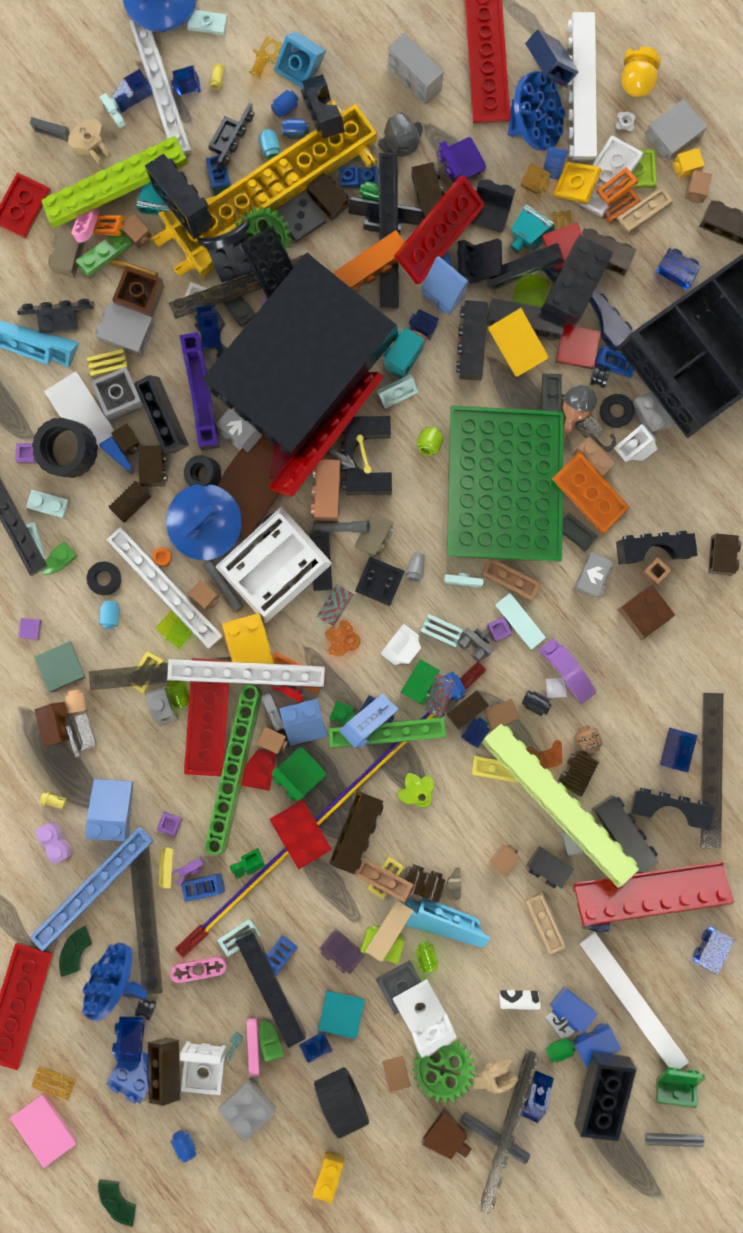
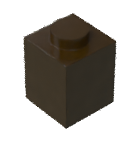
M128 423L111 433L126 456L137 453L139 446H142Z

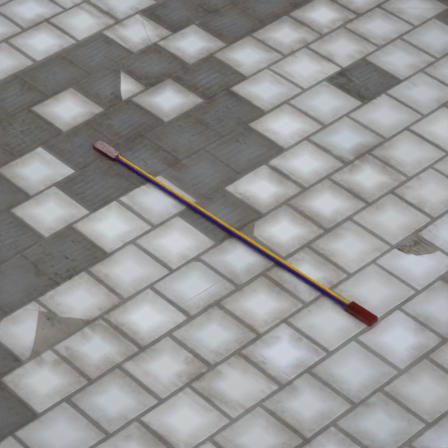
M476 662L460 677L465 689L486 671L479 662ZM443 697L441 700H442V702H443V704H444V707H445L447 704H446L445 699H444V697ZM438 702V703H437L438 708H439V710H441L442 707H441L440 703ZM435 706L432 707L433 711L429 710L420 720L432 719L437 714ZM408 741L395 742L315 818L317 824L320 825ZM284 848L205 924H200L175 950L184 958L209 934L208 931L289 855L287 849Z

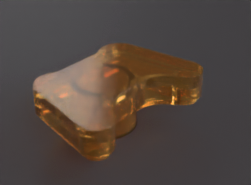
M555 740L552 747L547 750L537 751L531 746L526 749L530 755L533 754L539 759L540 765L544 769L562 764V743L560 740Z

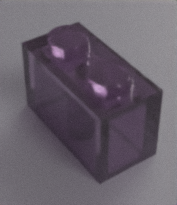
M336 928L320 945L321 955L327 960L332 959L336 962L335 966L342 973L347 972L351 974L365 956V953L360 952L361 949Z

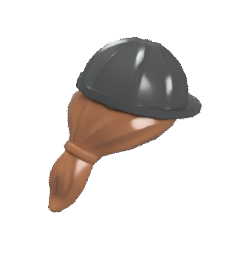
M579 385L573 387L565 394L563 402L565 413L564 437L573 431L577 421L586 419L597 405L595 393L588 386Z

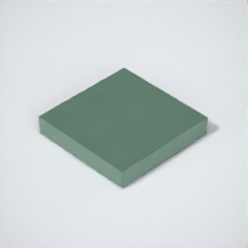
M71 642L35 656L49 692L86 677Z

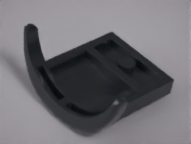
M245 219L241 225L225 234L211 238H196L199 245L207 249L222 283L253 272L238 245L245 241L244 234L250 227L249 219Z

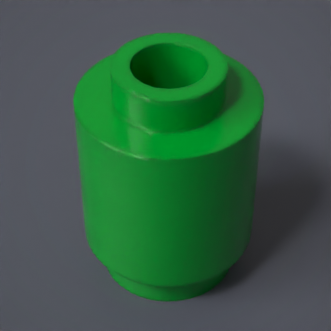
M367 180L365 184L361 183L359 195H362V199L379 202V183Z
M566 1037L550 1043L545 1048L551 1063L555 1061L558 1063L573 1057V1052L576 1051L572 1040H567Z

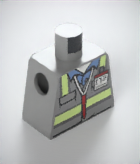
M168 686L149 691L146 694L154 722L159 726L179 720Z

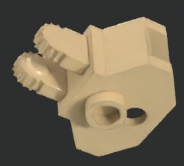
M85 119L70 131L68 144L76 156H89L98 165L102 163L101 158L97 155L99 151H102L107 158L111 156L103 144L105 137L104 128L97 119Z
M505 1059L487 1064L484 1071L476 1074V1078L471 1080L474 1084L472 1088L475 1090L486 1088L487 1092L497 1094L514 1087L518 1077L513 1074L507 1075L509 1068L514 1065L513 1061Z

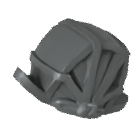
M400 112L398 115L388 118L384 129L385 138L380 139L378 145L384 152L397 153L400 157L408 156L418 148L423 133V126L420 122L413 124L403 112Z

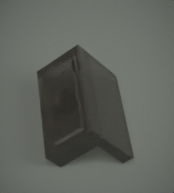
M87 710L69 713L65 725L75 757L77 758L80 757L81 750L96 747L97 742Z

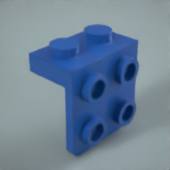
M128 1045L106 1085L109 1086V1089L114 1093L119 1094L120 1092L124 1094L126 1099L134 1104L136 1102L141 1104L149 1089L148 1054L133 1045Z

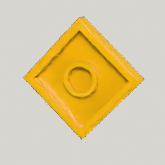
M566 162L554 190V198L588 204L601 175V168Z

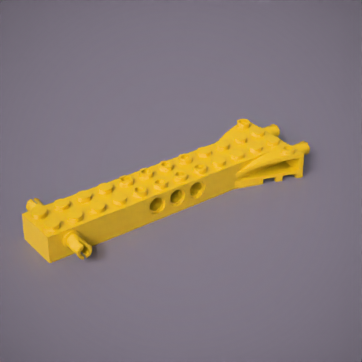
M335 100L331 101L332 105H337ZM356 103L343 112L338 107L345 132L323 139L321 132L315 130L217 196L205 199L209 205L207 210L212 215L211 223L213 228L199 237H216L237 228L238 226L234 222H241L239 215L246 217L245 210L252 213V207H255L258 211L259 206H262L264 212L268 207L271 208L272 213L307 190V186L323 172L328 176L356 156L362 158L367 168L372 167L371 163L375 165L377 159L368 148L377 143V132ZM171 211L158 212L161 221L165 225V229L152 237L156 246L159 248L170 239H175L186 255L184 261L172 267L177 276L180 278L191 269H194L204 280L214 267L207 249L201 247L197 239L194 240Z

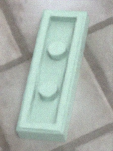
M511 593L495 604L496 608L530 650L546 638Z

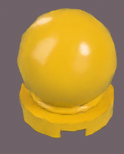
M640 46V50L632 51V48H629L625 52L623 60L625 66L621 74V86L626 94L641 98L654 90L658 81L657 69H659L662 59L661 56L657 55V50Z

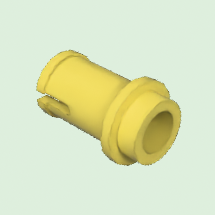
M221 64L213 65L212 77L209 80L210 88L213 90H220L223 87L222 79L225 67Z
M48 791L47 793L43 792L40 803L44 807L48 805L63 810L67 798L52 795Z

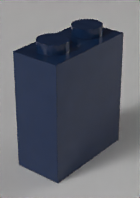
M537 29L526 41L527 48L545 76L566 86L579 73L558 39Z

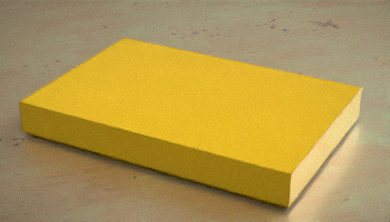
M522 308L488 327L516 377L549 358Z

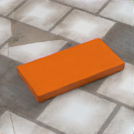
M578 452L552 478L601 534H604L630 508L581 452Z

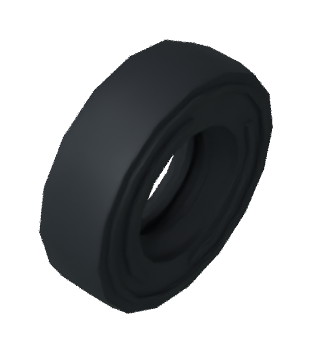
M623 394L609 395L600 406L602 421L612 428L624 427L634 416L632 401ZM614 404L621 405L624 409L623 416L619 418L613 417L610 414V407Z
M106 561L92 565L86 576L90 590L102 596L116 592L121 584L119 569ZM103 571L111 575V581L106 586H102L97 582L98 574Z

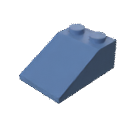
M438 256L422 285L421 292L426 300H432L436 304L440 312H446L450 316L464 300L468 280Z
M94 779L87 815L85 839L126 841L129 838L133 781Z

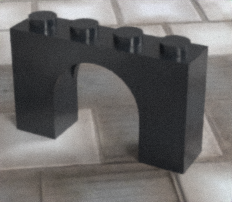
M354 416L341 433L345 434V441H341L342 453H345V457L349 455L355 465V468L346 469L342 465V471H346V479H342V490H346V495L392 494V472H370L366 474L357 466L353 458L354 451L359 445V442L356 440L357 435H362L364 437L363 441L368 439H391L390 416Z

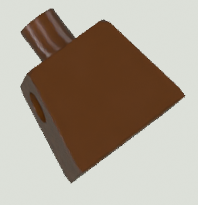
M444 1108L422 1137L423 1146L448 1159H452L456 1152L466 1158L472 1149L464 1142L467 1138L465 1129Z

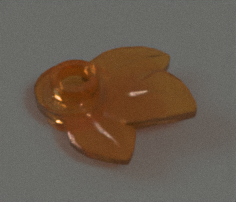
M341 620L339 627H331L325 631L326 638L332 643L327 653L332 656H342L348 650L353 651L360 646V636L355 633L353 624L347 620ZM349 638L354 639L352 643H348Z

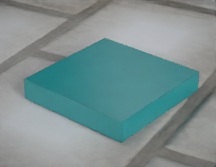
M327 990L318 1030L356 1039L365 998Z

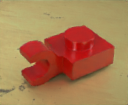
M281 685V687L272 686L275 691H280L299 703L304 699V696L301 695L303 691L295 686H292L291 689L286 685Z

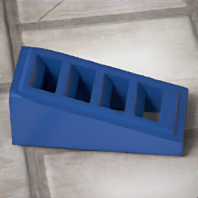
M548 148L542 170L543 177L559 180L567 155L566 150Z
M220 155L206 158L215 196L231 186L227 168L224 167L220 174L215 173L217 172V166L212 167V165L217 164Z
M606 346L598 350L594 366L603 370H610L612 373L632 378L634 372L630 364H628L627 370H624L625 364L628 361L622 353ZM619 360H621L620 367H617Z
M109 437L99 444L107 454L131 474L135 472L113 437Z
M221 873L181 883L185 902L220 895L225 892ZM206 881H207L208 887H209V891H208V892H207V888H206V884H205ZM197 883L200 884V888H201V893H200V894H199V889H198ZM189 885H192L193 891H194V895H191V891H190V886H189Z
M284 935L279 938L267 954L271 966L275 969V975L278 974L298 947ZM283 943L291 950L287 952L280 944ZM276 949L285 955L284 959L275 952ZM273 956L280 964L277 965L270 957Z

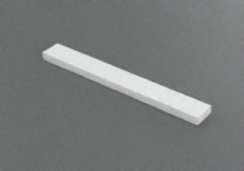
M129 20L167 139L176 136L184 155L190 154L191 149L151 30L142 28L132 20Z
M121 527L106 539L209 650L224 638Z
M169 659L167 680L324 687L325 667Z
M593 932L579 942L669 1068H678L680 1070L688 1064L687 1058L598 935Z

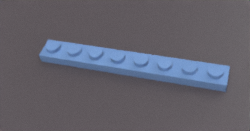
M138 827L30 936L42 952L154 842L149 834L142 827Z

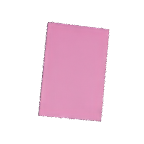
M44 1093L10 1118L43 1168L77 1144L76 1139Z

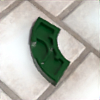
M86 925L76 930L63 946L59 957L61 977L81 970V955L86 947L93 944Z
M100 1179L98 1182V1193L102 1205L114 1220L123 1225L133 1227L136 1204L130 1203L123 1197L118 1181Z

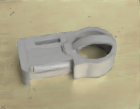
M271 692L262 694L261 706L268 712L275 731L284 729L281 715Z

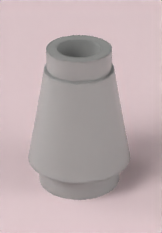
M414 552L405 571L407 580L420 582L421 578H423L424 554Z

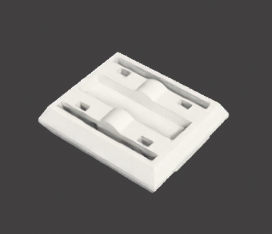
M281 506L215 567L255 613L260 614L262 621L266 624L331 566L332 562ZM280 521L283 522L262 542L257 543L265 534L272 530V526H276ZM277 530H279V532H280L279 535H277V534H276V535H272V534H274ZM254 545L251 552L230 570L229 568L237 562V558H241ZM304 559L306 560L307 564L305 566L303 564L299 565ZM316 559L319 563L294 585L293 581L298 578L296 575ZM242 562L245 564L244 567H237ZM288 586L291 587L267 610L263 608V605L281 589H285ZM268 592H270V594H271L270 597H268V596L263 597L265 594H267Z

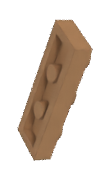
M489 559L481 573L486 578L530 601L533 600L541 583L495 559Z
M363 858L355 876L407 903L415 885Z

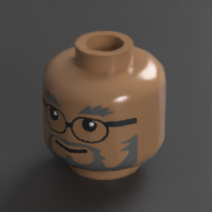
M589 725L579 728V733L575 735V741L581 753L585 752V755L600 751L599 747L602 746L603 742L597 728H590Z

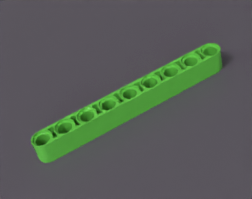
M254 685L244 686L240 694L205 844V849L210 855L222 854L228 846L243 773L247 764L261 704L262 691ZM251 689L255 690V697L253 699L248 697V692ZM246 708L251 710V715L248 718L244 716ZM242 727H245L247 730L244 737H241L239 734V730ZM237 746L242 748V753L239 756L235 754ZM234 764L238 768V771L235 775H233L230 771L231 766ZM229 783L233 786L231 794H228L226 791ZM223 803H227L229 806L227 813L222 811ZM219 822H222L224 824V830L222 832H220L217 829V825ZM215 841H217L220 845L218 851H215L213 849V843Z

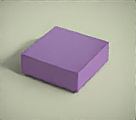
M16 443L17 463H36L32 452V443Z
M505 617L487 624L494 642L512 635Z
M21 618L18 637L39 639L41 620Z
M163 812L157 831L175 837L182 818Z

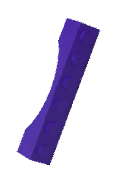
M199 332L180 335L193 402L198 445L201 451L220 448L211 393L205 387L206 383L202 379L207 374L201 337Z

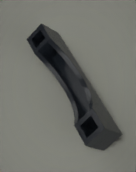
M255 928L238 935L235 942L287 1047L290 1048L305 1040L306 1031L274 973Z

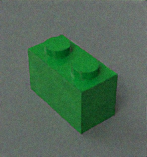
M420 659L400 693L419 704L422 701L426 703L431 695V692H429L431 685L435 686L439 681L437 678L440 670Z

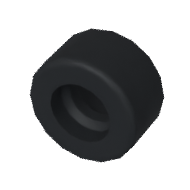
M196 455L186 463L184 478L189 486L196 484L201 486H208L209 484L217 486L221 479V468L216 460L203 455ZM203 466H206L207 474L203 480H200L199 471Z

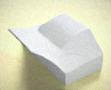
M643 423L616 445L614 449L625 462L630 460L643 462L657 450L656 438L646 424Z
M403 624L383 649L381 655L395 666L402 663L409 664L421 649L418 641L419 635Z

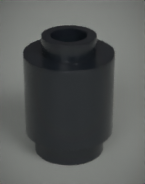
M529 690L521 703L525 705L526 709L539 716H542L543 713L547 715L552 706L549 704L550 699Z

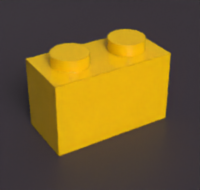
M328 1151L325 1152L314 1187L313 1198L332 1204L344 1166L343 1156Z

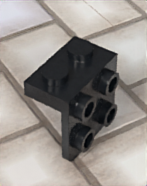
M479 179L476 192L485 206L470 224L503 232L516 189H512L511 186L505 184H495L488 179Z
M497 238L476 245L466 240L458 241L457 272L467 279L468 283L472 284L502 275V241Z

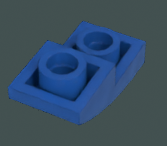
M356 165L339 168L340 187L360 188L361 183L365 184L366 180L379 183V169L377 166L359 168Z

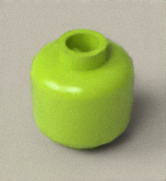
M436 427L424 428L416 441L419 452L426 456L437 454L442 446L444 437Z

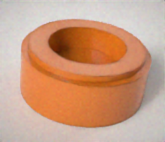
M160 547L153 552L152 559L156 565L166 567L172 561V554L168 549Z

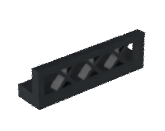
M559 243L503 264L502 275L488 280V287L496 290L565 262Z

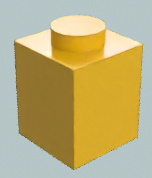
M699 148L678 154L673 162L674 172L678 173L679 179L691 176L693 170L701 172L705 166Z

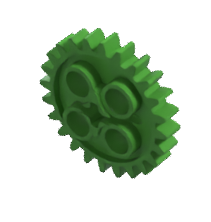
M259 206L257 211L255 207H252V213L245 210L246 217L239 215L241 222H234L236 226H239L245 219L250 220V227L244 234V238L248 233L254 236L269 226H273L284 249L291 248L287 244V241L292 240L291 237L287 236L291 230L285 229L288 222H282L284 218L282 215L277 217L278 211L274 210L271 213V208L267 207L264 212L262 206ZM263 219L265 226L260 230L258 222Z
M460 1039L436 1050L441 1055L439 1062L435 1061L433 1054L421 1057L419 1052L415 1053L419 1059L413 1060L418 1065L412 1069V1071L418 1072L414 1079H420L417 1087L423 1086L422 1094L429 1092V1099L435 1095L436 1102H439L442 1097L444 1103L448 1102L449 1097L454 1102L456 1101V1095L461 1099L463 1097L462 1091L467 1094L469 1092L467 1086L472 1087L474 1085L470 1079L476 1078L472 1071L477 1069V1067L471 1066L475 1058H469L472 1051H465L466 1044L459 1046ZM453 1056H457L460 1060L458 1067L452 1063ZM428 1063L438 1067L445 1065L446 1069L460 1071L461 1075L452 1071L444 1073L443 1069L429 1067ZM430 1071L435 1072L437 1075L435 1082L429 1078ZM449 1076H452V1077L455 1078V1080H456V1085H455V1087H452V1086L449 1085V1083H448V1078H449Z

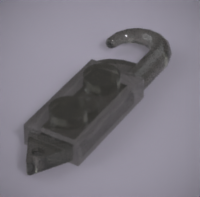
M562 394V400H561V404H562V410H561V411H562V412H564V410H563V402H564L563 398H565V395H563V394ZM592 414L586 419L575 423L574 426L585 438L590 436L606 452L612 451L616 446V438L613 434L610 435L612 442L609 446H604L597 439L602 432V427Z

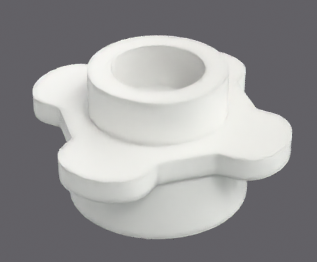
M619 112L616 128L618 130L626 129L629 132L633 131L635 115L630 112Z

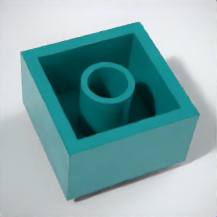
M406 327L402 332L398 331L399 335L394 340L392 348L388 347L383 355L385 357L383 360L384 369L399 379L408 374L424 347V339Z

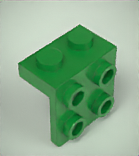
M300 747L272 772L274 775L272 779L279 787L283 785L287 789L285 793L292 801L295 799L300 801L325 777L326 772L304 748Z
M667 1068L656 1079V1103L697 1108V1086L705 1080V1075L699 1074V1071L696 1070L681 1072L678 1068Z

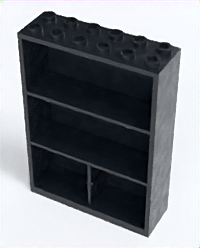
M306 252L202 379L210 393L215 397L220 395L219 399L231 410L234 407L237 415L245 421L249 419V424L260 434L262 431L265 432L264 436L274 445L278 443L281 451L289 458L292 455L297 458L399 335L397 324Z
M743 254L631 332L618 346L619 351L687 439L743 398Z

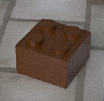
M126 266L112 301L152 317L165 285L161 278Z
M653 585L648 586L618 608V611L640 640L649 636L675 616Z

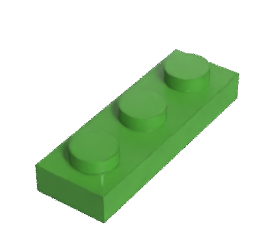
M120 229V236H109L76 260L77 266L88 277L132 246V241Z

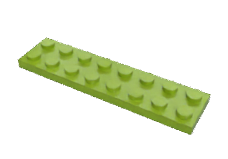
M176 136L168 138L157 145L151 146L138 154L132 155L109 168L44 198L42 204L52 228L54 229L150 183L145 165L163 153L168 159H172L175 162L177 169L189 164Z

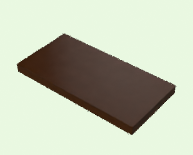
M263 431L261 433L262 437L249 452L243 448L239 450L217 485L230 493L240 508L242 530L239 538L245 540L255 531L279 495L269 488V485L274 480V478L269 477L274 444L266 439L264 436L265 432Z

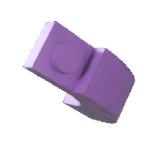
M554 638L538 649L541 655L558 672L570 693L580 704H583L596 694L592 683L567 649L563 645L561 646Z

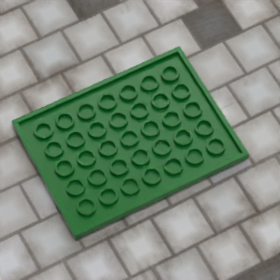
M451 405L447 557L546 562L562 561L563 491L552 478L563 468L564 412Z

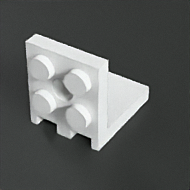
M427 979L393 998L395 1005L413 1035L421 1057L433 1054L438 1048L451 1044L457 1038L448 1015ZM419 1002L425 1004L424 1008L421 1010H416L414 1008L415 1005Z
M189 1041L186 1042L180 1053V1061H184L182 1092L221 1095L226 1045L211 1046L209 1043H202L200 1045L191 1044ZM201 1067L207 1068L209 1075L201 1077L198 1074V1069Z

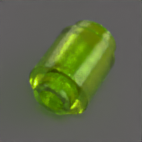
M180 680L168 682L167 693L172 705L176 708L186 707L189 703V693L185 683Z
M428 941L419 943L415 953L420 969H422L423 973L438 969V959L434 945L429 944Z

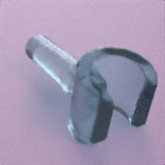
M235 1032L229 1039L233 1045L226 1056L228 1061H230L234 1051L243 1040V1037L238 1032Z

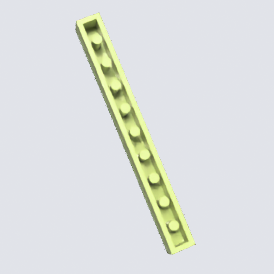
M500 724L484 738L482 744L618 888L623 886L639 870L636 867L637 863L630 856L627 857L622 852L623 848L616 841L613 842L608 837V832L594 822V817L582 810L580 802L567 794L568 791L561 783L558 784L553 779V774L540 765L539 759L535 755L529 754L525 744L520 740L517 741L512 736L513 732L511 729Z

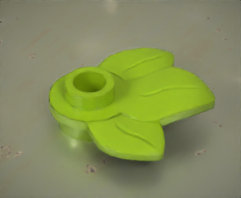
M408 773L405 778L406 788L399 790L397 795L407 805L415 804L419 808H427L432 803L431 793L435 784L429 774L421 779L416 774ZM421 795L426 796L424 801H419Z

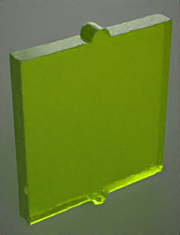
M531 275L518 280L511 302L542 307L550 281L539 278L537 275Z
M173 610L156 627L165 636V640H169L178 649L193 634Z

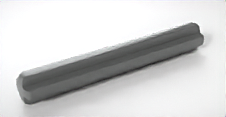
M464 1112L461 1116L460 1122L523 1164H526L530 1159L528 1152L470 1114Z

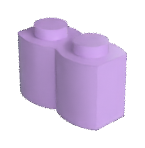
M50 822L36 830L37 838L46 847L47 857L53 864L60 863L72 856V849L69 843L63 839L62 830L57 823Z

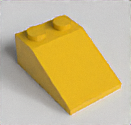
M259 613L222 623L223 636L232 662L274 664Z

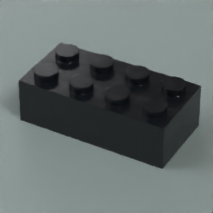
M163 153L145 165L153 190L194 240L213 228L211 223L212 215L207 210L209 208L207 201L203 197L200 198L198 196L195 186L188 184L185 174L177 170V166L172 159H168Z
M579 235L542 308L576 325L581 319L614 252Z
M599 1052L591 1053L574 1122L580 1137L619 1142L637 1071L630 1056Z

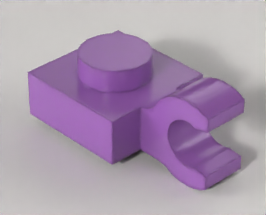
M202 856L182 868L172 871V875L178 873L181 876V879L175 882L176 885L181 884L185 880L187 873L191 872L193 875L202 870L201 865L205 863Z

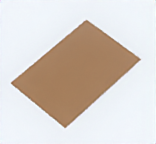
M512 698L484 711L492 730L500 724L505 725L521 718Z
M403 1056L382 1061L390 1092L411 1087Z

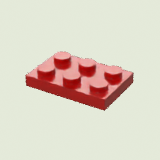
M303 799L269 819L298 870L332 850Z

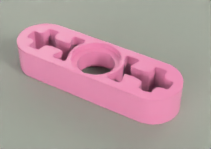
M98 207L76 218L72 234L78 243L85 242L91 237L100 212Z
M216 956L179 963L171 969L170 977L172 981L182 983L219 976L225 972L227 962L223 957ZM216 961L219 964H223L220 971H217V968H211L209 970L210 973H207L208 966L206 962H209V966L215 965ZM196 964L202 965L204 973L201 975L195 974L193 967ZM187 966H190L189 973L183 974L181 978L174 974L177 968H180V971H187Z
M247 1018L249 1077H260L258 1018Z

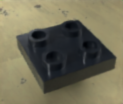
M369 557L355 592L390 607L405 571Z

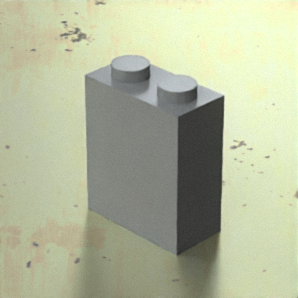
M683 99L652 122L646 130V136L658 148L660 155L670 161L700 138L707 129V126L687 101Z
M110 302L108 307L106 306L103 310V320L101 324L97 325L96 337L100 342L142 357L155 324L153 318Z

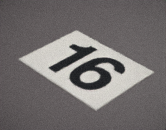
M552 1012L546 1016L561 1039L564 1037L568 1038L575 1032L567 1025L569 1021L564 1017L559 1019Z

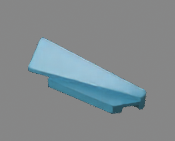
M0 321L1 348L47 365L52 359L65 367H70L79 345L78 341Z
M410 897L407 903L399 901L413 910L405 926L484 948L489 941V935L483 933L480 928L481 923L476 917L423 897L420 903Z

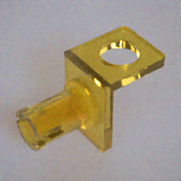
M267 36L259 51L252 50L257 58L249 73L260 79L266 64L271 63L274 65L282 44ZM268 44H274L276 47L275 52L271 55L266 53V46Z

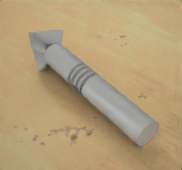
M331 447L326 452L336 460H340L345 469L355 468L354 462L349 455L345 457Z

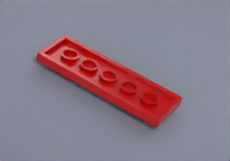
M465 175L460 176L394 255L415 284L422 283L438 256L442 258L485 206Z
M192 658L194 661L231 662V660ZM190 681L184 774L222 775L229 683Z
M15 943L0 991L1 1066L14 1070L20 1069L54 953L42 952L38 948L21 943Z

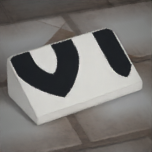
M499 991V1005L501 1009L539 1010L541 1007L538 991Z

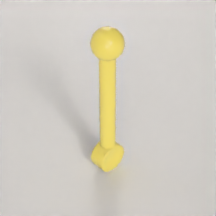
M357 435L356 440L359 442L365 465L364 472L369 474L371 467L368 465L363 445L364 437Z

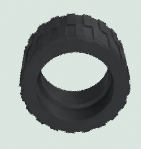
M53 418L44 422L37 429L38 431L33 437L32 452L36 463L39 464L42 470L56 476L75 478L88 472L94 465L98 455L97 439L86 425L66 418ZM70 430L77 438L78 451L71 463L61 466L54 458L53 445L56 438L62 432Z
M345 1067L314 1082V1088L323 1114L332 1132L338 1139L369 1125L368 1114L354 1080Z

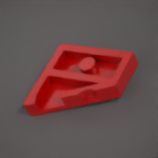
M258 749L245 765L241 786L270 791L277 753Z

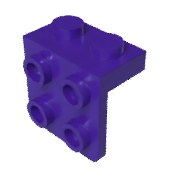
M467 137L449 147L446 141L439 143L437 157L440 163H443L446 175L452 180L453 184L460 176L465 175L469 179L486 170V164L471 137Z

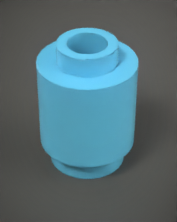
M270 129L262 131L258 136L262 154L267 160H271L280 154L281 151L276 132Z
M103 601L99 617V624L102 625L103 629H114V626H118L120 613L118 602Z

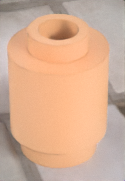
M79 689L68 691V695L65 696V702L70 718L86 716L85 711H87L84 692L80 693Z

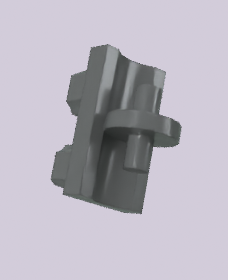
M467 627L461 634L462 637L458 645L464 650L470 644L477 649L471 656L477 662L488 657L494 651L487 645L492 641L487 636L488 629L482 632L477 628L473 633Z

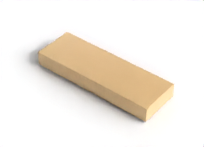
M662 186L618 216L616 220L625 233L629 234L671 205L673 200Z
M541 892L524 900L548 955L567 948L543 893Z
M396 900L365 951L382 962L413 913V910Z

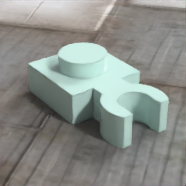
M106 93L100 96L103 106L120 129L126 124L122 116L117 111L119 107L114 98L110 99Z

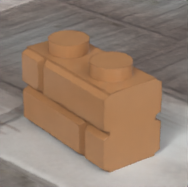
M590 436L573 452L574 455L581 452L602 477L617 463Z

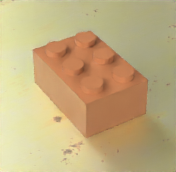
M321 459L313 469V479L316 480V484H312V495L315 503H311V514L315 518V522H339L340 460Z

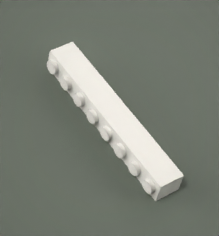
M573 12L571 20L567 22V32H570L567 49L570 50L569 57L579 73L568 83V85H571V91L568 92V103H571V109L568 111V121H571L568 138L571 139L572 145H569L568 154L569 157H572L573 163L593 164L597 157L595 12Z

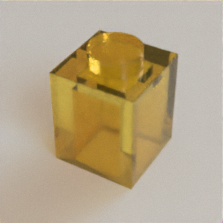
M531 163L522 178L520 186L540 197L543 191L546 192L551 184V181H549L551 173Z

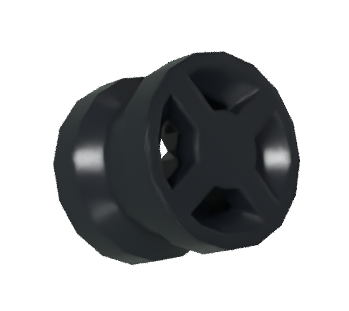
M595 366L590 385L597 384L601 388H605L610 370H601Z
M146 998L140 999L135 1016H144L146 1020L150 1021L157 1001H148Z

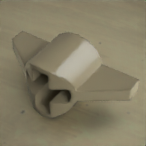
M456 868L447 879L448 889L457 899H461L460 868Z

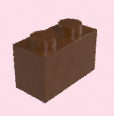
M65 702L52 703L34 709L44 747L74 739Z

